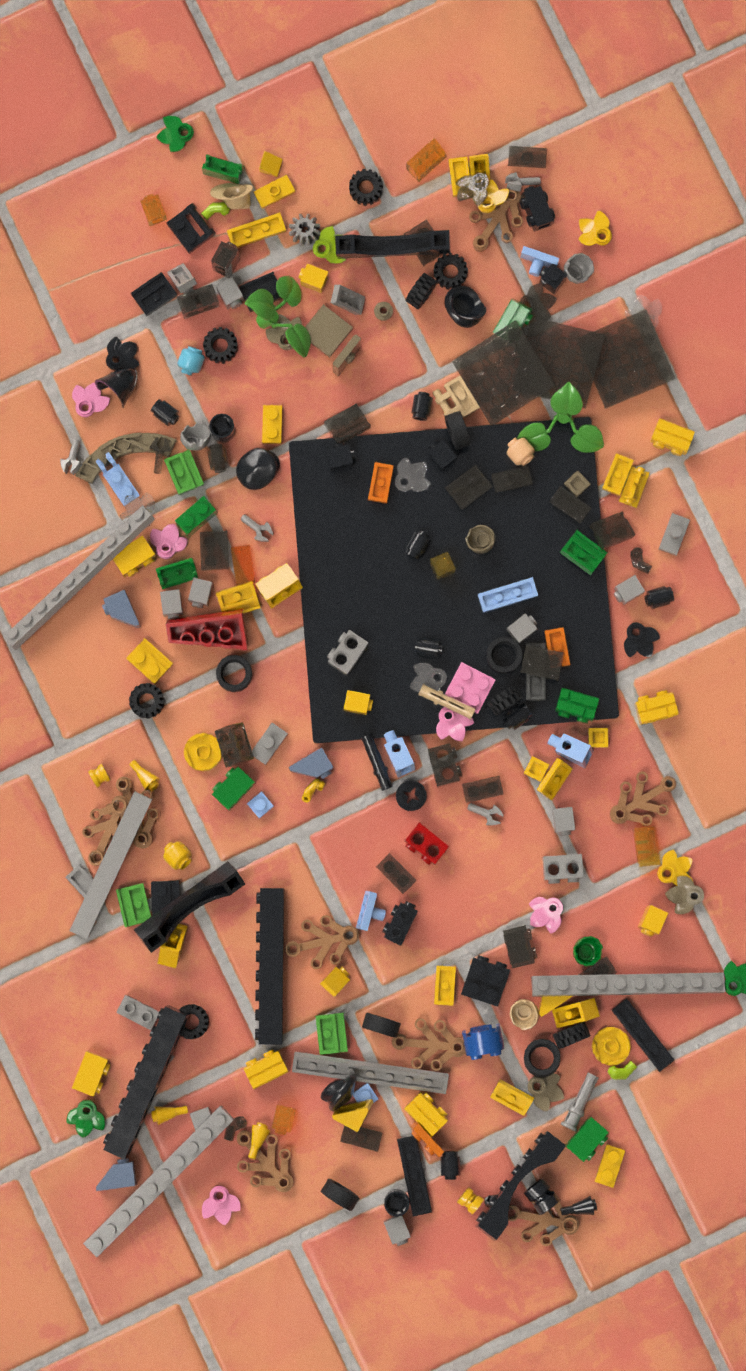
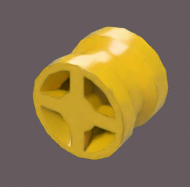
M102 764L98 765L95 770L91 769L88 771L97 788L101 786V783L110 781V777Z

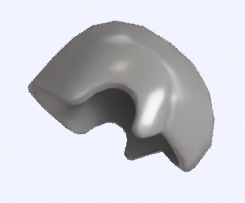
M578 253L566 261L564 273L567 274L568 280L575 284H580L589 279L594 273V264L589 256Z
M197 422L193 427L187 425L180 434V440L188 450H202L209 443L211 431L206 425Z

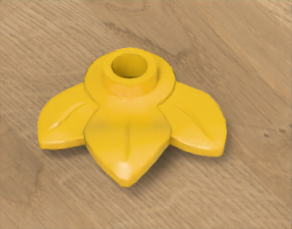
M493 180L487 182L482 189L472 187L471 190L472 200L477 203L478 209L483 213L494 211L496 206L503 204L509 195L508 189L498 190Z
M597 211L594 220L579 219V228L583 234L578 240L586 246L594 244L600 246L607 245L612 238L611 231L608 229L609 219L603 212ZM604 234L606 238L600 239L599 235Z
M674 850L668 851L663 856L662 866L659 867L657 872L659 880L663 883L672 882L678 886V876H686L692 879L686 873L691 867L692 859L689 857L677 858ZM665 870L670 872L669 877L663 875Z

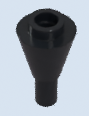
M591 1196L572 1204V1206L560 1208L562 1216L573 1213L594 1215V1211H597L595 1199H591Z

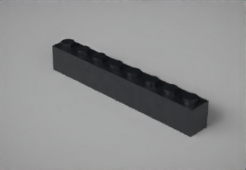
M260 888V892L256 894V904H260V912H256V923H260V931H256V943H260V951H256V962H259V970H256V982H259V990L255 991V1001H259V1009H255V1021H259V1029H255V1040H259V1044L282 1045L284 888Z
M170 1005L160 1009L157 1019H159L158 1024L153 1026L149 1035L152 1038L149 1044L146 1043L142 1050L143 1059L137 1063L134 1069L136 1075L133 1080L129 1081L126 1088L128 1091L126 1098L123 1097L118 1108L121 1110L118 1116L115 1115L111 1122L112 1131L110 1134L107 1133L103 1144H105L104 1151L124 1160L129 1157L190 1014Z

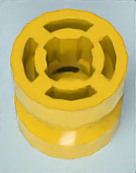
M468 1187L457 1203L465 1206L469 1213L474 1214L484 1199L481 1196H476L473 1190Z

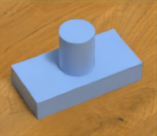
M526 246L523 247L520 257L532 261L529 274L536 277L540 276L543 266L550 267L551 264H554L557 267L559 262L557 257Z
M365 891L356 925L357 929L368 931L371 918L380 921L384 920L386 910L374 907L377 893Z

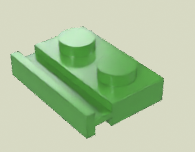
M190 450L164 459L178 495L204 485Z
M144 883L116 890L125 928L142 924L152 917Z
M344 1013L316 1016L320 1055L348 1052Z

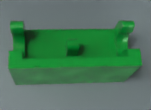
M206 154V161L202 166L204 175L236 184L240 183L244 169L243 164L222 160Z
M193 558L156 568L162 590L193 581V578H198Z

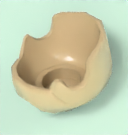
M520 999L512 1005L509 1015L515 1026L521 1028V1030L533 1028L538 1022L539 1009L532 1001Z

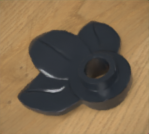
M113 337L107 345L108 355L106 357L108 368L118 370L123 368L135 369L138 367L139 362L133 358L137 352L136 343L129 341L122 344L118 337ZM117 358L119 362L115 363L112 359Z
M637 622L630 624L626 631L627 638L624 641L626 655L632 657L638 652L642 656L651 657L653 654L652 642L660 639L658 632L652 627H644ZM634 629L639 630L638 636L633 635L632 631Z

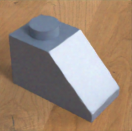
M125 590L103 599L105 604L102 607L106 616L110 614L114 620L135 628L141 627Z
M320 748L291 765L289 769L293 773L324 779L332 774L331 770L334 767L324 750Z
M129 1158L117 1160V1163L112 1165L96 1186V1191L136 1186L134 1161L129 1162Z

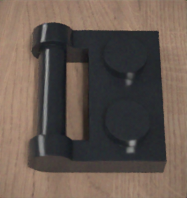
M194 203L188 205L182 212L166 222L167 226L189 254L216 234L213 228L210 229L197 212V207ZM191 215L202 229L204 234L201 237L187 220V216Z

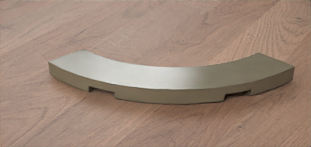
M132 433L114 438L98 447L97 450L88 456L75 476L93 484L102 472L95 461L99 459L103 462L104 467H107L110 462L105 454L108 452L114 460L129 454L145 452L169 458L177 440L156 433Z

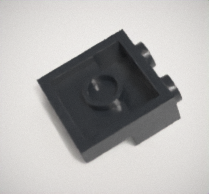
M478 955L477 959H472L461 995L498 1007L510 970L506 969L507 965L496 961L494 965L488 963L489 958Z

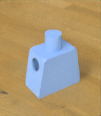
M394 730L385 733L384 737L387 742L384 745L397 777L399 778L414 771L415 765L403 738H397Z
M552 734L547 743L556 748L555 751L559 756L583 768H586L594 752L591 745L567 734H563L561 738ZM567 745H570V746H571L570 749L565 750V747H566Z

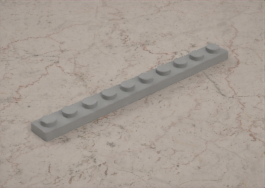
M143 505L3 636L13 649L17 650L155 520Z
M724 973L531 977L532 997L725 992Z
M220 1106L83 1244L98 1257L213 1142L234 1118Z

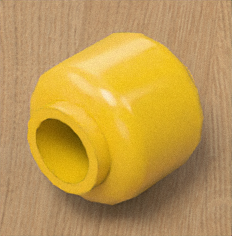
M170 842L165 846L163 859L172 869L183 870L189 866L192 861V853L182 842Z

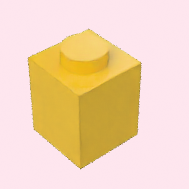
M307 264L305 269H301L298 278L301 279V286L322 293L329 275L328 271Z
M347 690L344 711L367 715V711H371L373 704L370 694Z

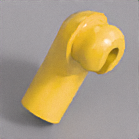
M318 778L314 779L305 788L301 798L302 801L310 802L315 790L322 791L325 782Z

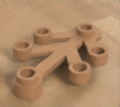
M508 189L509 194H514L515 198L510 199L508 197L499 209H495L490 213H479L478 211L470 213L469 219L472 223L492 218L482 235L475 237L473 241V247L476 251L483 252L487 249L488 238L498 223H500L502 242L507 244L512 241L513 235L509 231L505 213L510 207L513 217L511 220L512 226L514 228L522 226L523 219L519 216L517 207L521 199L519 191ZM476 214L479 218L474 220L472 215ZM519 219L521 223L515 224L514 220ZM505 234H508L510 236V239L505 240L503 236ZM483 240L484 244L478 245L477 241Z
M639 772L636 775L637 784L633 801L626 805V800L632 785L629 782H623L620 785L621 793L618 805L614 806L610 811L611 820L617 824H622L629 820L641 823L643 826H649L652 823L650 815L640 816L630 813L636 808L655 812L660 816L667 815L669 812L667 805H655L646 802L663 791L671 792L676 787L675 779L671 776H666L661 780L660 785L642 795L648 775L646 772ZM640 774L645 775L646 779L644 781L639 780ZM667 780H670L672 782L671 787H667L665 785V782ZM624 784H627L629 786L628 791H624L622 789V786ZM660 807L666 808L665 814L659 812ZM619 810L623 812V817L621 818L616 815V812ZM644 817H648L650 819V822L648 824H645L643 822Z
M120 777L116 782V787L130 801L132 797L130 790L133 787V782L128 777ZM122 781L126 782L125 788H122L120 785ZM145 790L141 793L145 795V793L148 792L150 794L151 799H153L154 797L152 791ZM156 808L148 810V820L144 828L141 823L133 842L138 848H147L152 843L150 832L156 819L160 816V812ZM153 810L156 812L155 818L151 817V812ZM141 835L145 837V841L143 843L139 840Z
M116 796L112 800L111 805L101 809H93L90 812V817L93 820H100L103 815L113 812L110 820L95 826H86L82 831L84 837L91 838L95 833L105 830L97 850L90 852L88 856L89 862L94 866L101 864L112 834L114 836L118 828V820L120 817L122 819L130 802L125 796ZM119 802L124 803V807L122 809L119 808ZM95 811L99 812L98 818L94 816ZM88 828L92 831L90 836L86 833ZM97 854L101 856L100 861H97L95 858Z
M324 915L320 919L321 925L324 927L329 926L339 933L331 936L314 926L310 920H305L302 922V929L313 933L320 939L300 944L291 941L286 945L285 951L287 955L296 957L300 954V951L322 946L317 956L311 960L312 968L319 969L332 944L341 941L336 952L331 954L329 958L330 962L336 965L340 963L341 956L347 946L358 941V930L354 926L342 927L334 922L330 916ZM323 918H329L330 923L324 925L322 922ZM305 922H309L311 924L310 929L304 928ZM349 931L353 933V938L351 939L346 938V933ZM290 946H296L297 951L291 953L289 950ZM333 955H337L339 957L338 962L334 963L331 958ZM314 960L320 961L319 967L313 966Z
M422 1018L415 1021V1027L421 1030L428 1040L406 1039L402 1034H398L397 1038H392V1045L398 1050L404 1049L406 1046L428 1048L419 1057L412 1059L411 1065L415 1069H420L423 1063L439 1049L447 1051L439 1059L432 1060L431 1068L434 1071H439L442 1065L452 1056L461 1057L466 1053L463 1039L459 1037L454 1038L442 1020L436 1021L434 1028L436 1031L441 1032L448 1042H440ZM422 1020L424 1027H417V1022ZM442 1022L444 1025L443 1029L438 1030L436 1024ZM396 1039H403V1044L398 1046ZM457 1043L461 1045L459 1051L454 1050V1045ZM414 1060H420L421 1065L415 1067L413 1065ZM435 1061H438L440 1063V1067L438 1069H435L433 1067V1063Z
M246 1130L239 1132L237 1135L238 1144L246 1146L251 1150L252 1134ZM269 1134L266 1138V1143L268 1144L267 1157L259 1149L256 1158L260 1163H247L242 1160L238 1162L237 1169L242 1173L246 1171L269 1172L274 1178H261L258 1175H254L250 1179V1184L253 1187H259L260 1185L275 1186L279 1192H287L293 1186V1178L288 1174V1161L291 1152L288 1149H282L279 1152L281 1159V1169L279 1172L274 1166L275 1146L278 1142L275 1134ZM242 1135H246L248 1137L247 1142L241 1141ZM270 1136L275 1137V1143H269L268 1138ZM283 1151L288 1152L289 1156L287 1158L281 1156ZM240 1163L246 1164L245 1170L239 1168ZM255 1177L260 1180L257 1185L252 1183V1179ZM281 1179L287 1180L286 1186L280 1185Z
M560 1201L553 1207L561 1219L552 1217L549 1211L540 1215L520 1211L515 1205H509V1210H515L514 1216L508 1215L509 1221H516L519 1218L539 1223L530 1230H524L521 1233V1238L524 1242H530L534 1236L550 1225L558 1226V1228L550 1234H543L541 1236L540 1242L544 1246L551 1245L553 1240L564 1233L567 1235L576 1233L579 1228V1221L575 1216L561 1215L560 1208L563 1207ZM567 1221H571L573 1223V1226L571 1228L566 1227L565 1224ZM526 1232L531 1234L528 1240L523 1237ZM545 1236L550 1238V1242L547 1244L543 1243Z

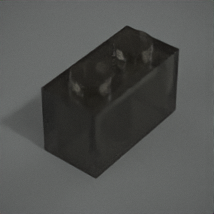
M221 241L211 260L213 271L227 278L231 277L240 261L237 246L231 242L224 243Z
M526 925L503 930L502 933L511 969L535 963L534 959H537L535 947L531 948L529 940H532L530 928L526 929Z

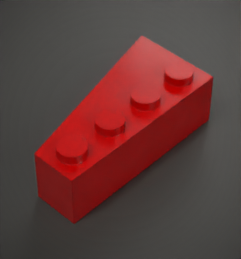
M243 609L166 621L168 643L248 650Z

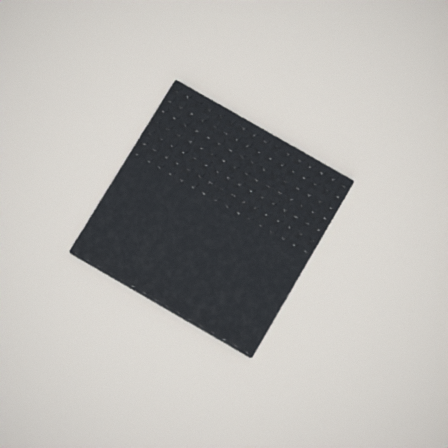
M590 417L573 418L577 430L583 425H592ZM553 420L466 427L471 444L459 450L455 449L448 429L302 440L289 443L299 577L303 587L301 589L314 743L361 740L360 737L370 733L373 734L374 739L385 738L384 734L394 730L397 737L437 734L436 726L440 721L439 712L444 706L435 705L433 701L418 694L423 684L436 691L441 690L445 694L461 662L495 679L479 713H474L472 716L474 724L465 726V731L507 728L503 722V719H505L504 714L518 704L521 705L523 703L527 706L532 716L522 726L578 722L576 717L563 718L558 716L559 712L555 711L562 688L599 698L593 720L618 718L619 710L605 560L603 558L594 572L589 575L560 553L576 530L603 549L595 453L581 452L572 446L571 437L575 433L570 422L563 424L557 420L551 432L548 433L551 438L548 447L535 451L533 454L535 457L525 466L515 465L507 456L509 448L507 444L514 438H517L526 426L532 423H542L547 430ZM444 440L457 456V461L443 472L440 471L428 456V451L430 450L428 447L435 441L440 442ZM339 443L349 445L350 450L354 449L356 460L353 461L352 467L335 471L330 470L327 449H331L333 445ZM375 462L394 465L387 504L368 501ZM579 471L591 485L576 498L564 483L575 472ZM477 525L488 526L496 536L493 548L484 554L473 552L469 549L465 540L469 530ZM420 530L429 535L428 539L431 542L423 557L420 556L419 560L405 552L413 533H418ZM533 577L538 593L537 597L483 613L478 598L479 593ZM524 614L528 617L531 615L537 622V630L519 644L522 648L523 658L518 669L509 674H500L493 671L486 659L487 649L491 642L500 637L512 638L507 632V628ZM563 627L570 666L551 669L544 631ZM351 630L367 641L369 645L348 676L328 664L329 658L327 656L333 648L337 649L340 644L338 640L343 632L348 633ZM417 638L440 639V643L443 644L442 655H438V658H431L416 654L415 645ZM351 639L346 645L348 648L354 649L358 643L356 640ZM526 643H545V701H526ZM503 644L496 647L493 658L496 664L506 667L513 664L516 653L511 646ZM339 655L336 658V662L339 665H343L347 661V658L343 655ZM516 684L524 697L501 714L495 716L487 703L502 691ZM347 690L370 694L373 704L371 711H367V715L344 711ZM449 712L445 713V718L451 719L452 714Z

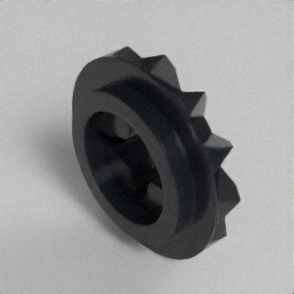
M409 780L403 782L398 787L396 800L398 805L404 810L416 811L425 804L426 790L419 782ZM415 788L416 790L414 795L419 800L412 799L411 801H409V803H407L408 796L403 792L411 793V791H413Z

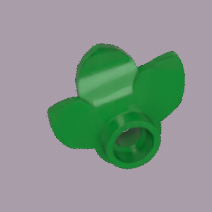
M163 117L166 128L156 138L163 144H169L170 152H178L184 148L186 142L193 138V128L187 123H182L179 117ZM185 130L188 132V134L186 136L181 135V132Z
M730 961L724 969V976L726 978L725 992L731 996H736L740 993L746 994V964L737 967L734 962ZM732 982L737 985L735 990L730 988Z
M91 1100L81 1101L77 1108L70 1110L67 1114V1124H75L76 1131L82 1138L88 1136L93 1128L104 1130V1115L97 1111L96 1104ZM85 1107H88L90 1109V1112H84L83 1109Z

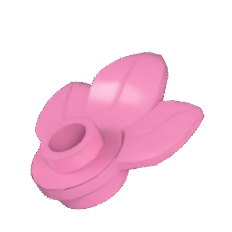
M95 383L90 384L85 389L76 385L72 392V398L76 402V412L81 417H89L94 412L103 411L110 401V398L101 396V390L97 389ZM84 405L89 406L87 411L82 410Z
M175 524L167 525L162 531L152 529L150 533V542L156 547V553L162 559L171 558L175 552L184 550L187 545L188 539L179 537V531ZM164 547H168V548H169L168 551H163L162 549H163Z
M444 707L439 712L440 721L436 726V732L441 740L450 735L454 740L462 742L465 737V726L474 724L473 718L470 720ZM445 713H451L452 718L446 719Z
M537 897L529 903L530 907L535 910L530 918V925L534 927L546 925L549 933H554L561 925L562 902L558 898H549L547 900L543 897ZM550 905H555L557 910L552 911Z
M216 1186L211 1190L210 1198L203 1202V1218H209L214 1215L221 1224L226 1225L230 1220L231 1211H240V1202L236 1196L229 1194L225 1187ZM217 1192L223 1193L222 1199H217Z

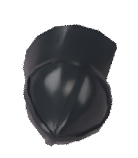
M118 369L95 380V385L98 390L108 387L112 389L124 408L136 387L138 378L136 369Z

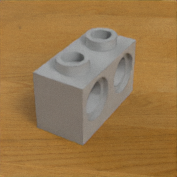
M351 630L348 633L343 632L338 640L339 646L337 649L333 648L327 656L329 658L328 664L348 676L369 645L367 641ZM351 639L356 640L358 643L354 649H350L346 645ZM339 655H343L347 658L345 664L339 665L336 662V658Z
M582 854L542 857L544 880H548V884L560 883V879H568V883L579 882V878L584 877ZM570 863L577 865L578 871L576 874L568 872L567 867ZM554 864L558 867L557 875H551L548 872L550 865Z
M125 995L116 1013L152 1030L158 1020L159 1011Z

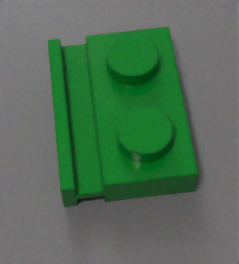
M576 530L560 553L591 575L608 552Z

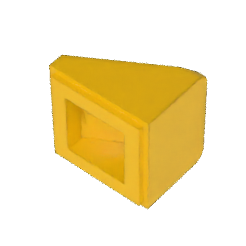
M264 151L259 172L278 177L283 159Z

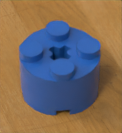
M492 1024L472 1027L469 1033H466V1030L462 1031L466 1055L470 1056L471 1060L481 1059L482 1055L490 1054V1056L502 1054L501 1050L504 1049V1042L500 1024H496L497 1028H492Z

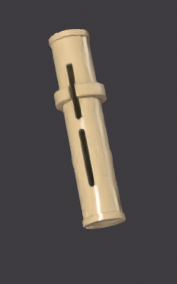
M423 684L418 694L433 701V704L444 706L470 720L476 708H472L443 694V691H436Z

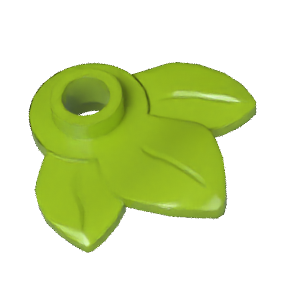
M330 226L320 232L319 240L313 244V253L319 258H326L330 263H342L346 259H338L336 256L335 236L337 235H335L333 226ZM320 245L325 246L324 252L319 251L318 248Z

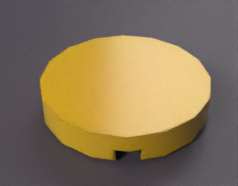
M199 733L189 738L185 744L184 757L188 765L193 769L202 772L209 771L220 762L222 748L214 736L207 733Z
M615 1027L601 1029L596 1033L592 1041V1052L595 1058L602 1064L609 1066L624 1062L631 1049L627 1034Z

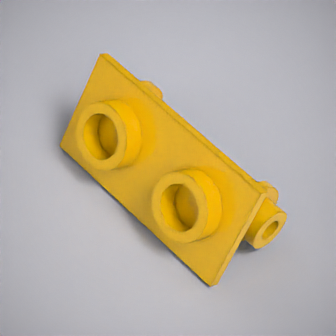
M632 466L619 502L637 508L649 472H646L642 467L635 468Z

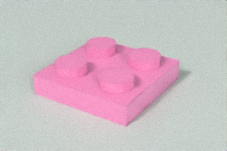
M461 662L445 695L472 708H476L474 713L478 714L495 679Z

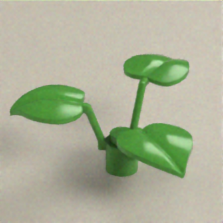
M283 276L276 283L277 293L284 299L279 305L275 307L273 296L266 289H259L253 292L246 300L245 305L258 315L256 321L260 328L265 329L269 326H272V328L288 327L289 329L286 330L285 334L289 344L299 355L305 358L311 344L310 334L307 329L301 324H295L294 326L292 324H277L279 315L276 311L285 305L286 302L291 307H295L301 301V289L296 280L291 276Z
M567 382L561 389L555 392L551 398V407L557 412V415L554 416L549 428L546 430L542 423H532L526 426L517 437V439L526 438L535 451L543 450L550 444L551 438L548 433L551 432L558 420L563 424L570 422L575 433L571 437V444L578 451L586 453L595 452L604 447L603 435L596 426L583 425L579 430L576 429L572 415H576L582 410L583 401L577 389L570 382Z

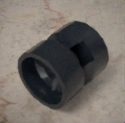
M221 413L211 419L209 427L212 437L216 441L225 443L233 439L235 426L230 416Z
M544 1178L538 1180L524 1192L530 1202H535L534 1207L540 1215L550 1210L560 1201L556 1193L549 1190L550 1186Z
M400 1189L389 1191L384 1198L386 1211L394 1217L404 1215L409 1209L408 1195Z

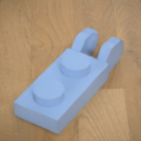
M108 452L105 455L113 468L107 471L101 460L97 459L95 462L123 506H125L140 495L120 465L115 462Z

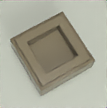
M579 471L575 472L564 483L576 498L591 485Z

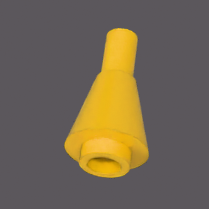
M135 760L129 764L137 773L144 790L154 791L159 786V777L142 768Z
M154 1106L151 1116L153 1122H157V1125H160L177 1115L187 1114L188 1110L187 1106L177 1108Z
M262 1123L252 1125V1146L248 1158L256 1159L259 1148L271 1132L267 1129V1125Z

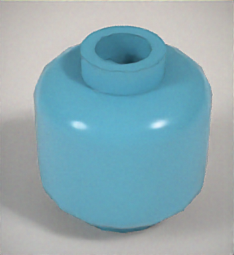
M188 346V348L182 349L177 364L182 368V373L192 376V373L200 372L205 357L201 350Z

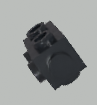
M530 186L524 189L519 202L521 208L526 211V220L529 227H532L535 232L551 226L554 222L555 214L553 209L548 206L547 193L542 190L541 186L536 188Z
M408 901L405 904L400 903L399 906L395 904L390 914L394 917L391 923H386L382 931L385 934V939L400 946L402 945L418 912L415 910L416 905Z

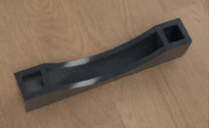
M449 230L428 231L401 236H335L336 256L338 259L451 254Z
M227 861L136 927L134 931L145 947L152 953L167 942L174 929L189 914L213 900L232 895L244 886L245 883L237 870Z
M550 1132L540 1133L534 1140L536 1143L532 1150L529 1148L522 1158L525 1159L521 1165L517 1164L511 1172L513 1174L511 1179L503 1182L499 1188L501 1190L500 1194L497 1197L494 1195L487 1204L490 1206L486 1213L482 1211L477 1217L476 1221L478 1223L475 1227L493 1241L499 1238L508 1225L509 1204L513 1192L521 1180L535 1168L554 1162L566 1147L564 1143Z

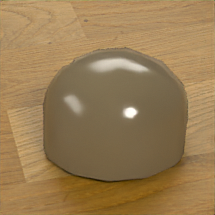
M477 525L469 530L465 540L469 549L473 552L484 554L493 548L496 536L488 526Z

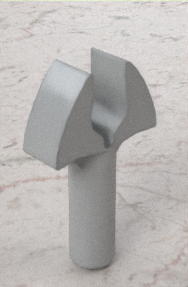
M515 172L506 177L505 183H507L508 189L521 191V187L524 185H540L541 179L540 177L519 178Z
M78 439L73 440L69 457L66 460H60L62 470L66 474L71 464L70 472L73 475L82 466V463L76 460L80 445Z
M246 514L241 517L242 522L256 531L254 538L256 541L269 542L267 538L262 536L261 532L268 531L273 536V531L268 522L265 525H259Z
M472 803L467 807L469 811L486 817V825L488 826L501 823L494 821L490 814L504 816L495 805L490 810Z

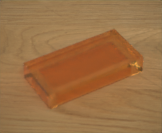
M250 545L231 547L236 586L250 581L255 583Z

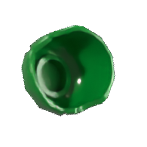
M582 937L577 940L573 947V957L580 965L592 966L601 959L603 945L595 937Z

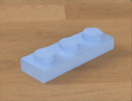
M533 577L478 594L483 613L538 596Z

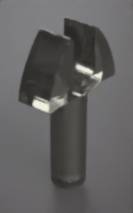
M158 437L149 448L150 451H155L156 453L155 474H161L163 455L166 452L171 453L166 438L164 439V447L161 450L157 446Z

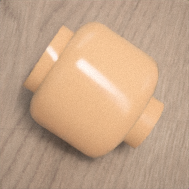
M514 438L507 444L509 446L507 456L517 466H525L535 457L533 455L535 449L526 438Z

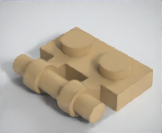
M461 376L444 385L446 393L442 394L439 389L433 392L437 405H440L444 411V416L459 411L462 417L465 418L480 409ZM449 398H451L455 404V407L452 409L446 401Z

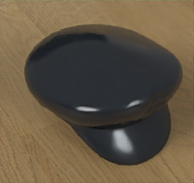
M467 286L453 287L445 296V308L452 320L460 327H473L481 321L486 313V307L481 302L478 294Z
M263 448L252 449L238 461L236 467L237 478L247 489H262L276 476L280 468V460L271 451Z
M351 1075L347 1076L344 1080L334 1081L323 1090L320 1098L328 1102L331 1111L338 1110L350 1101L356 1084V1076Z

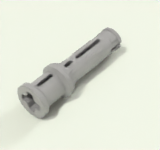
M587 1073L573 1105L568 1107L569 1112L564 1122H561L562 1126L575 1132L577 1131V1124L580 1118L584 1116L583 1110L599 1079L598 1077Z

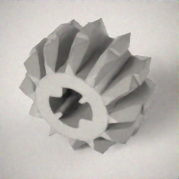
M299 214V220L295 217L292 219L294 224H289L291 229L289 235L294 236L293 242L300 240L299 245L302 246L304 241H306L307 246H310V240L313 242L317 241L316 236H320V231L318 230L320 224L316 223L317 219L315 217L310 220V214H307L306 218ZM303 227L308 228V231L306 230V233L302 232Z

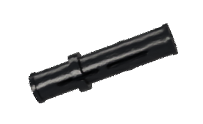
M370 733L360 737L372 764L373 774L376 775L380 784L381 791L393 787L387 773L388 768L387 766L385 767L373 734Z

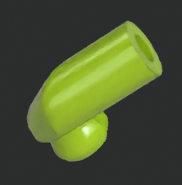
M213 202L201 215L206 220L218 212L225 216L230 212V208L227 207L225 202Z
M632 1061L624 1068L611 1066L608 1069V1074L614 1080H625L636 1070L637 1066Z

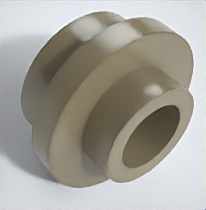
M387 302L378 303L374 308L375 317L381 321L390 319L393 314L392 306ZM386 308L387 312L385 314H382L380 312V309Z

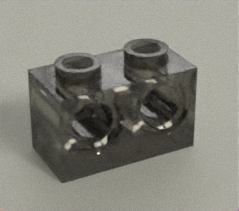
M212 284L176 296L184 319L220 307Z
M243 722L231 724L215 731L226 768L254 759Z
M449 743L427 749L437 788L459 782L462 772L460 766L455 764L454 759L457 758L455 747L451 748ZM446 751L448 759L445 761L439 760L437 757L438 752ZM450 769L453 772V777L445 779L442 772Z

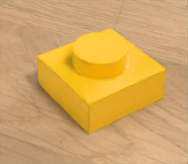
M588 728V744L592 748H608V728Z
M532 756L523 774L541 782L549 764Z

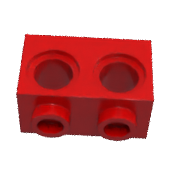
M420 822L405 839L407 843L405 847L413 853L416 851L422 855L420 859L428 865L431 863L435 865L449 848L445 842ZM415 834L423 836L424 841L422 844L417 845L413 842L412 838ZM431 846H435L439 850V854L435 857L428 854V848Z

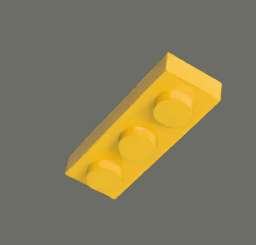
M279 212L226 231L234 250L284 233L286 228Z

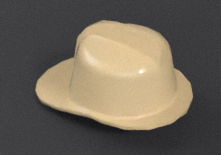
M225 183L212 188L210 194L213 198L224 200L230 209H248L251 205L250 192L253 187L248 184Z

